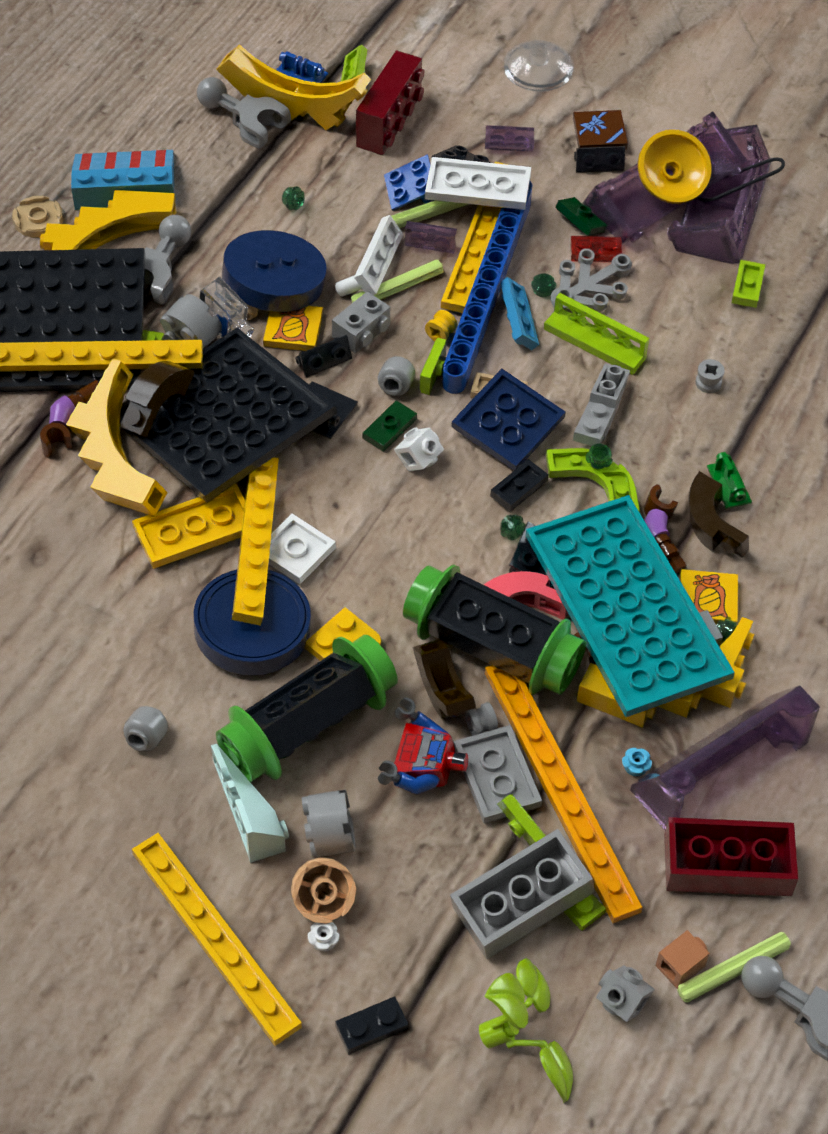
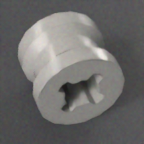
M708 359L702 361L697 370L696 386L705 393L717 392L722 386V378L725 372L724 367L716 360Z
M489 702L481 704V707L478 709L468 710L467 714H465L466 723L472 736L487 730L498 729L497 717Z

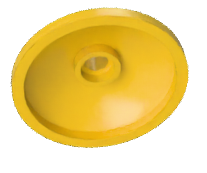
M664 130L653 135L642 147L638 158V172L643 185L654 197L667 203L681 204L695 199L707 187L711 177V160L704 145L693 135L681 130ZM666 169H670L673 175L667 174Z

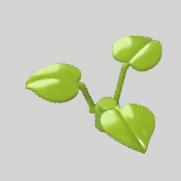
M525 958L520 960L517 965V978L511 973H505L497 977L488 988L484 997L493 1002L503 1015L481 1023L479 1025V1035L483 1044L489 1049L506 1043L508 1048L514 1046L540 1047V1059L543 1068L558 1091L563 1103H565L570 1097L573 1071L570 1060L563 1048L555 1041L548 1044L545 1040H515V1035L519 1033V1029L525 1028L528 1024L527 1008L533 1004L538 1012H545L549 1008L551 999L550 990L544 976L530 959Z

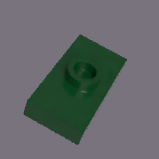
M575 197L558 200L555 208L585 235L591 236L605 233L608 225L598 218L591 208L583 205Z
M396 400L362 432V439L384 452L417 420V413Z

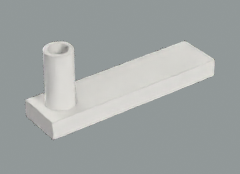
M391 215L381 219L356 274L336 283V291L341 297L361 289L364 292L368 291L372 295L377 294L403 236L402 231Z

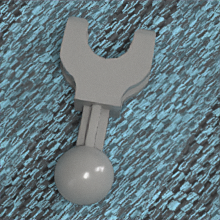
M215 77L205 78L197 87L199 102L207 108L213 109L222 106L233 113V124L240 129L242 140L255 148L260 149L268 142V132L264 126L271 125L281 129L291 121L289 109L274 98H254L247 95L239 101L227 94L225 84Z
M170 215L164 218L159 226L161 241L155 250L145 248V284L151 285L153 302L161 305L167 302L174 290L170 254L174 247L185 245L191 237V226L180 215Z
M756 956L748 960L741 974L745 989L751 995L759 998H768L774 995L799 1011L800 1013L794 1022L805 1031L810 1049L828 1061V991H824L816 986L811 995H808L783 979L781 966L771 957Z

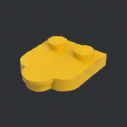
M344 607L306 641L305 649L321 661L333 653L332 644L338 637H344L353 642L362 635H368L380 645L381 638L375 630Z

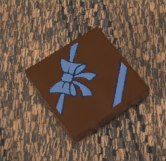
M621 110L573 112L578 148L625 146V150H627L628 141Z

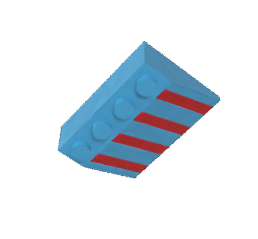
M153 150L75 154L71 174V190L75 210H80L81 207L108 208V201L113 200L114 190L174 193V151Z

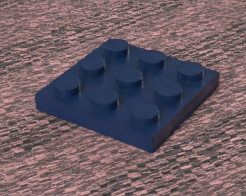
M501 368L452 420L451 427L512 470H515L527 460L565 418L566 411Z

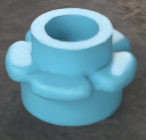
M630 748L622 758V764L626 772L632 776H642L652 766L650 754L645 749Z

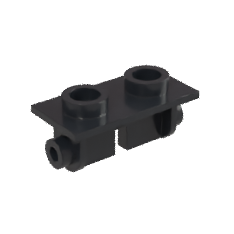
M625 146L576 148L574 152L576 172L624 170Z
M344 335L305 352H299L295 360L298 366H302L304 376L309 377L352 359L348 336Z

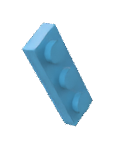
M507 277L500 282L503 292L502 298L508 312L507 318L512 328V337L517 344L533 350L539 346V341L525 288Z

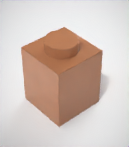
M687 930L659 952L655 966L678 989L680 984L691 979L706 966L710 953L705 943L699 937H694Z

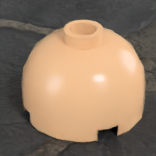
M319 857L307 861L298 868L292 879L291 894L294 905L305 918L315 923L327 924L333 922L332 920L339 918L341 915L343 917L349 912L355 901L356 886L352 875L343 864L334 859Z

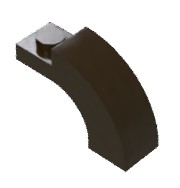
M160 361L149 366L135 380L125 399L130 401V404L120 427L147 438L161 405L174 394L185 396L195 371L171 361Z
M699 471L692 482L689 492L690 522L695 535L712 552L720 544L726 552L730 554L735 553L743 558L749 551V536L718 516L715 510L723 500L722 484Z
M441 639L413 647L423 684L433 707L441 719L449 716L460 717L467 714L468 710L476 708L474 697L463 687L456 674L449 647Z

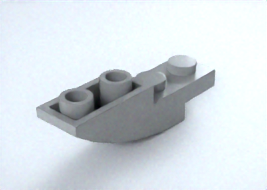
M604 364L591 391L586 409L574 431L573 441L599 448L602 440L604 441L618 409L630 370L617 365Z

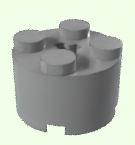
M191 294L179 298L160 319V323L166 332L164 334L165 340H202L203 350L222 331V325L217 315L212 318L207 312L210 307L201 299Z
M346 789L302 797L304 815H307L308 822L304 825L307 843H310L312 858L355 851L354 827L352 817L350 816V804Z

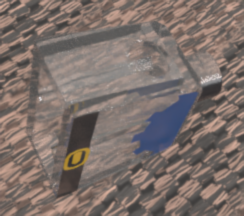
M218 277L200 290V299L210 307L207 312L212 318L217 315L221 322L222 331L218 334L221 338L235 328H239L249 337L253 334L254 328L247 323V305L221 277Z

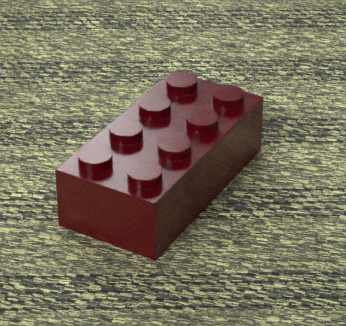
M398 50L394 52L356 109V147L383 155L387 148L393 145L397 132L402 131L406 118L410 117L414 111L417 101L420 102L424 94L422 80L425 70L422 69V58Z
M668 818L664 834L666 891L771 896L793 895L798 882L794 823Z

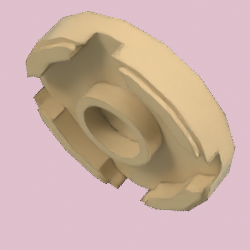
M32 196L19 202L20 205L14 208L12 214L16 230L22 235L32 238H39L41 234H45L47 223H63V211L60 204L55 200L54 202L49 200V197Z

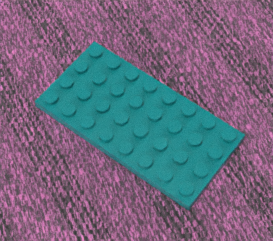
M629 495L526 529L525 536L581 638L586 641V647L625 717L733 679L735 672Z

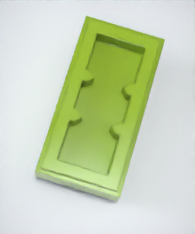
M363 45L358 46L345 55L341 81L352 79L365 72L368 49Z
M437 338L420 374V391L423 394L430 395L437 376L443 375L444 360L446 358V339Z
M509 794L497 803L511 821L508 825L518 838L523 836L527 843L532 845L545 837V834L513 794Z

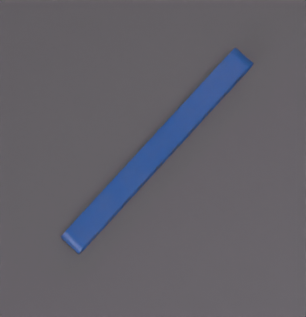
M531 181L529 183L525 210L502 207L444 362L442 386L448 393H461L468 383L501 291L500 282L506 277L531 207L533 187Z

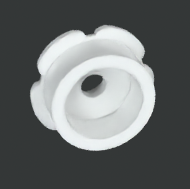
M332 922L327 924L314 923L310 928L311 932L308 933L309 943L319 951H329L339 941L337 926ZM321 933H326V937H321Z

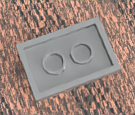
M511 725L453 742L455 752L468 754V767L463 773L483 823L507 817L497 803L509 794H513L525 811L542 806V799Z

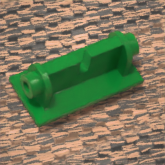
M726 452L717 454L715 463L707 465V469L712 479L722 484V502L725 508L751 504L752 500L731 456Z

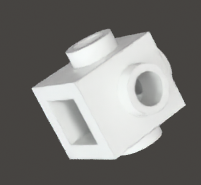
M416 427L409 430L404 435L405 439L394 449L408 471L422 470L432 466L437 462V456L444 450L439 442V437L430 427L423 429Z

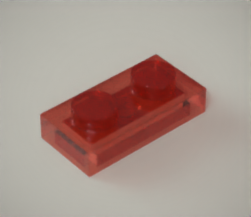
M571 236V261H578L579 253L582 249H590L595 254L593 262H612L615 256L622 254L621 237Z

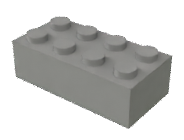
M556 829L450 894L453 909L486 959L593 894L594 882L592 876L559 829Z

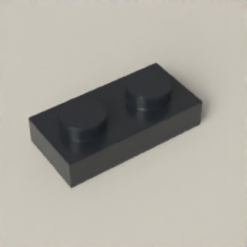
M528 459L493 487L490 497L511 512L548 481L549 474Z
M395 996L335 1021V1027L348 1055L406 1031L409 1027Z

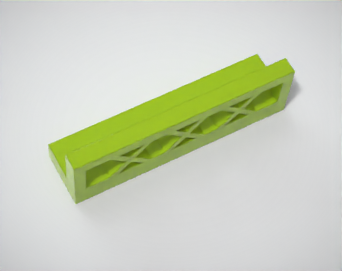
M562 293L556 296L554 312L544 322V330L612 365L630 370L631 375L646 360L649 337ZM563 305L568 307L572 313L564 310ZM585 316L592 319L595 325L589 323ZM607 328L614 330L617 336L611 334ZM630 339L639 343L640 348L633 345Z

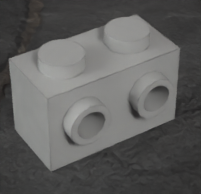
M368 291L332 319V338L347 335L350 350L354 353L358 352L362 347L368 346L372 339L380 332L388 329L391 323L390 306Z

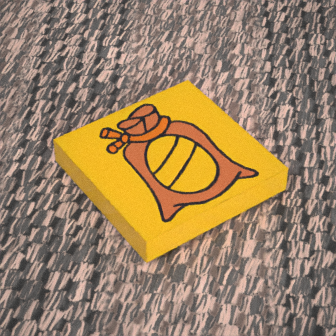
M307 306L303 309L289 312L270 311L263 338V346L302 351L315 348L323 316V307Z
M681 569L680 582L698 612L708 610L716 625L736 627L738 622V574Z

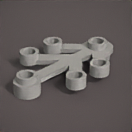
M582 249L578 257V262L580 263L578 284L571 288L570 277L574 274L575 264L570 260H563L559 267V274L561 275L560 287L551 293L550 300L553 307L555 308V298L559 293L597 311H603L607 308V296H612L618 300L624 299L628 290L625 283L616 282L613 286L600 283L613 275L617 277L628 276L632 266L630 258L625 254H618L612 259L609 266L589 277L590 265L593 263L595 254L590 249ZM584 292L595 294L593 298L579 296ZM563 305L564 310H570L568 307Z

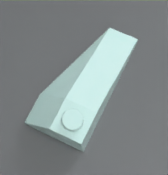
M218 744L211 745L213 762L250 863L285 852V839L289 838L285 821L278 820L275 810Z

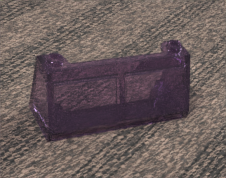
M714 111L703 117L702 123L692 126L687 131V133L696 137L704 145L711 160V177L704 191L727 176L732 179L743 171L741 166L747 161ZM638 163L616 178H611L607 182L604 180L596 185L583 201L584 205L591 208L592 212L608 225L606 229L621 244L628 240H631L632 243L644 235L643 231L685 204L667 203L654 197L645 188L640 179ZM666 169L667 174L673 175L670 169Z
M757 124L702 132L699 139L706 148L711 160L710 180L770 159ZM771 162L709 184L700 196L702 198H712L761 177L769 172ZM767 178L715 201L702 202L697 197L689 201L681 224L677 220L672 221L667 230L668 239L672 241L676 251L728 264L740 263Z
M800 685L773 694L633 783L630 791L660 826L666 830L669 817L680 818L684 797L693 791L697 781L763 738H766L775 748L780 743H789L797 751L807 745L820 706Z

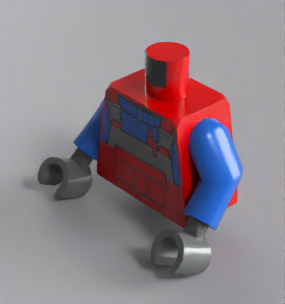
M403 698L399 703L407 709V712L398 707L395 710V715L399 720L409 718L411 721L405 724L395 762L384 761L379 766V770L384 772L380 773L378 781L382 785H387L393 781L394 785L398 788L414 794H420L435 787H443L447 784L450 770L464 772L467 770L468 754L455 752L451 735L420 711L416 713L415 703L412 699Z

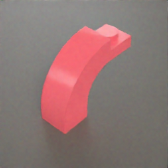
M527 571L511 572L495 577L484 584L528 607L539 609L562 620L568 616V612L556 590L549 587L550 580L547 575Z

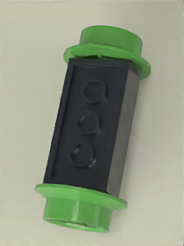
M430 565L426 566L413 582L403 607V617L418 624V638L425 640L432 635L529 683V693L532 695H536L544 687L561 695L573 680L586 650V641L571 634V621L569 619H563L559 622L460 574V567L457 565H451L444 572Z
M362 635L351 642L344 637H338L333 641L332 654L245 711L235 705L229 708L228 716L230 723L216 731V740L219 747L250 783L263 774L273 780L279 779L282 775L280 759L292 755L295 749L303 743L316 739L319 733L327 727L341 722L343 717L352 710L362 708L366 704L375 710H381L386 706L385 692L397 684L398 677L391 659L375 639L368 635Z

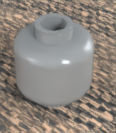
M391 357L384 362L379 371L378 384L389 395H404L410 389L415 379V368L409 360L403 357Z
M142 706L136 709L126 721L123 728L124 736L128 745L133 749L150 751L157 747L166 735L168 722L160 710L149 706Z

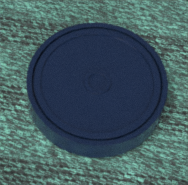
M260 230L240 235L228 244L224 252L222 280L227 290L235 298L249 306L266 311L289 312L303 309L313 304L320 297L324 288L327 267L321 252L303 238L281 231Z
M237 570L229 571L216 577L203 588L194 606V635L201 652L216 666L241 675L268 674L291 664L305 649L306 641L310 635V605L301 588L288 577L268 570L261 626L232 620Z

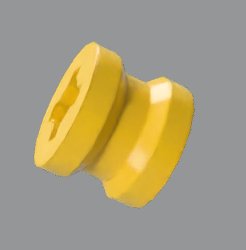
M438 310L434 318L426 323L425 331L433 341L437 338L447 340L449 334L457 329L458 323L450 312Z

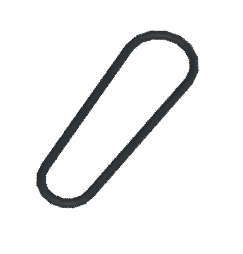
M774 157L709 180L708 185L773 161L781 162V166L778 169L712 198H702L699 195L697 199L702 202L718 200L777 174L784 169L785 161L782 158Z

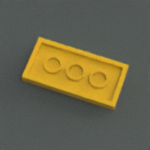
M234 484L208 503L201 497H197L160 510L155 517L146 515L132 520L133 528L152 568L155 569L241 538L245 499L237 484Z

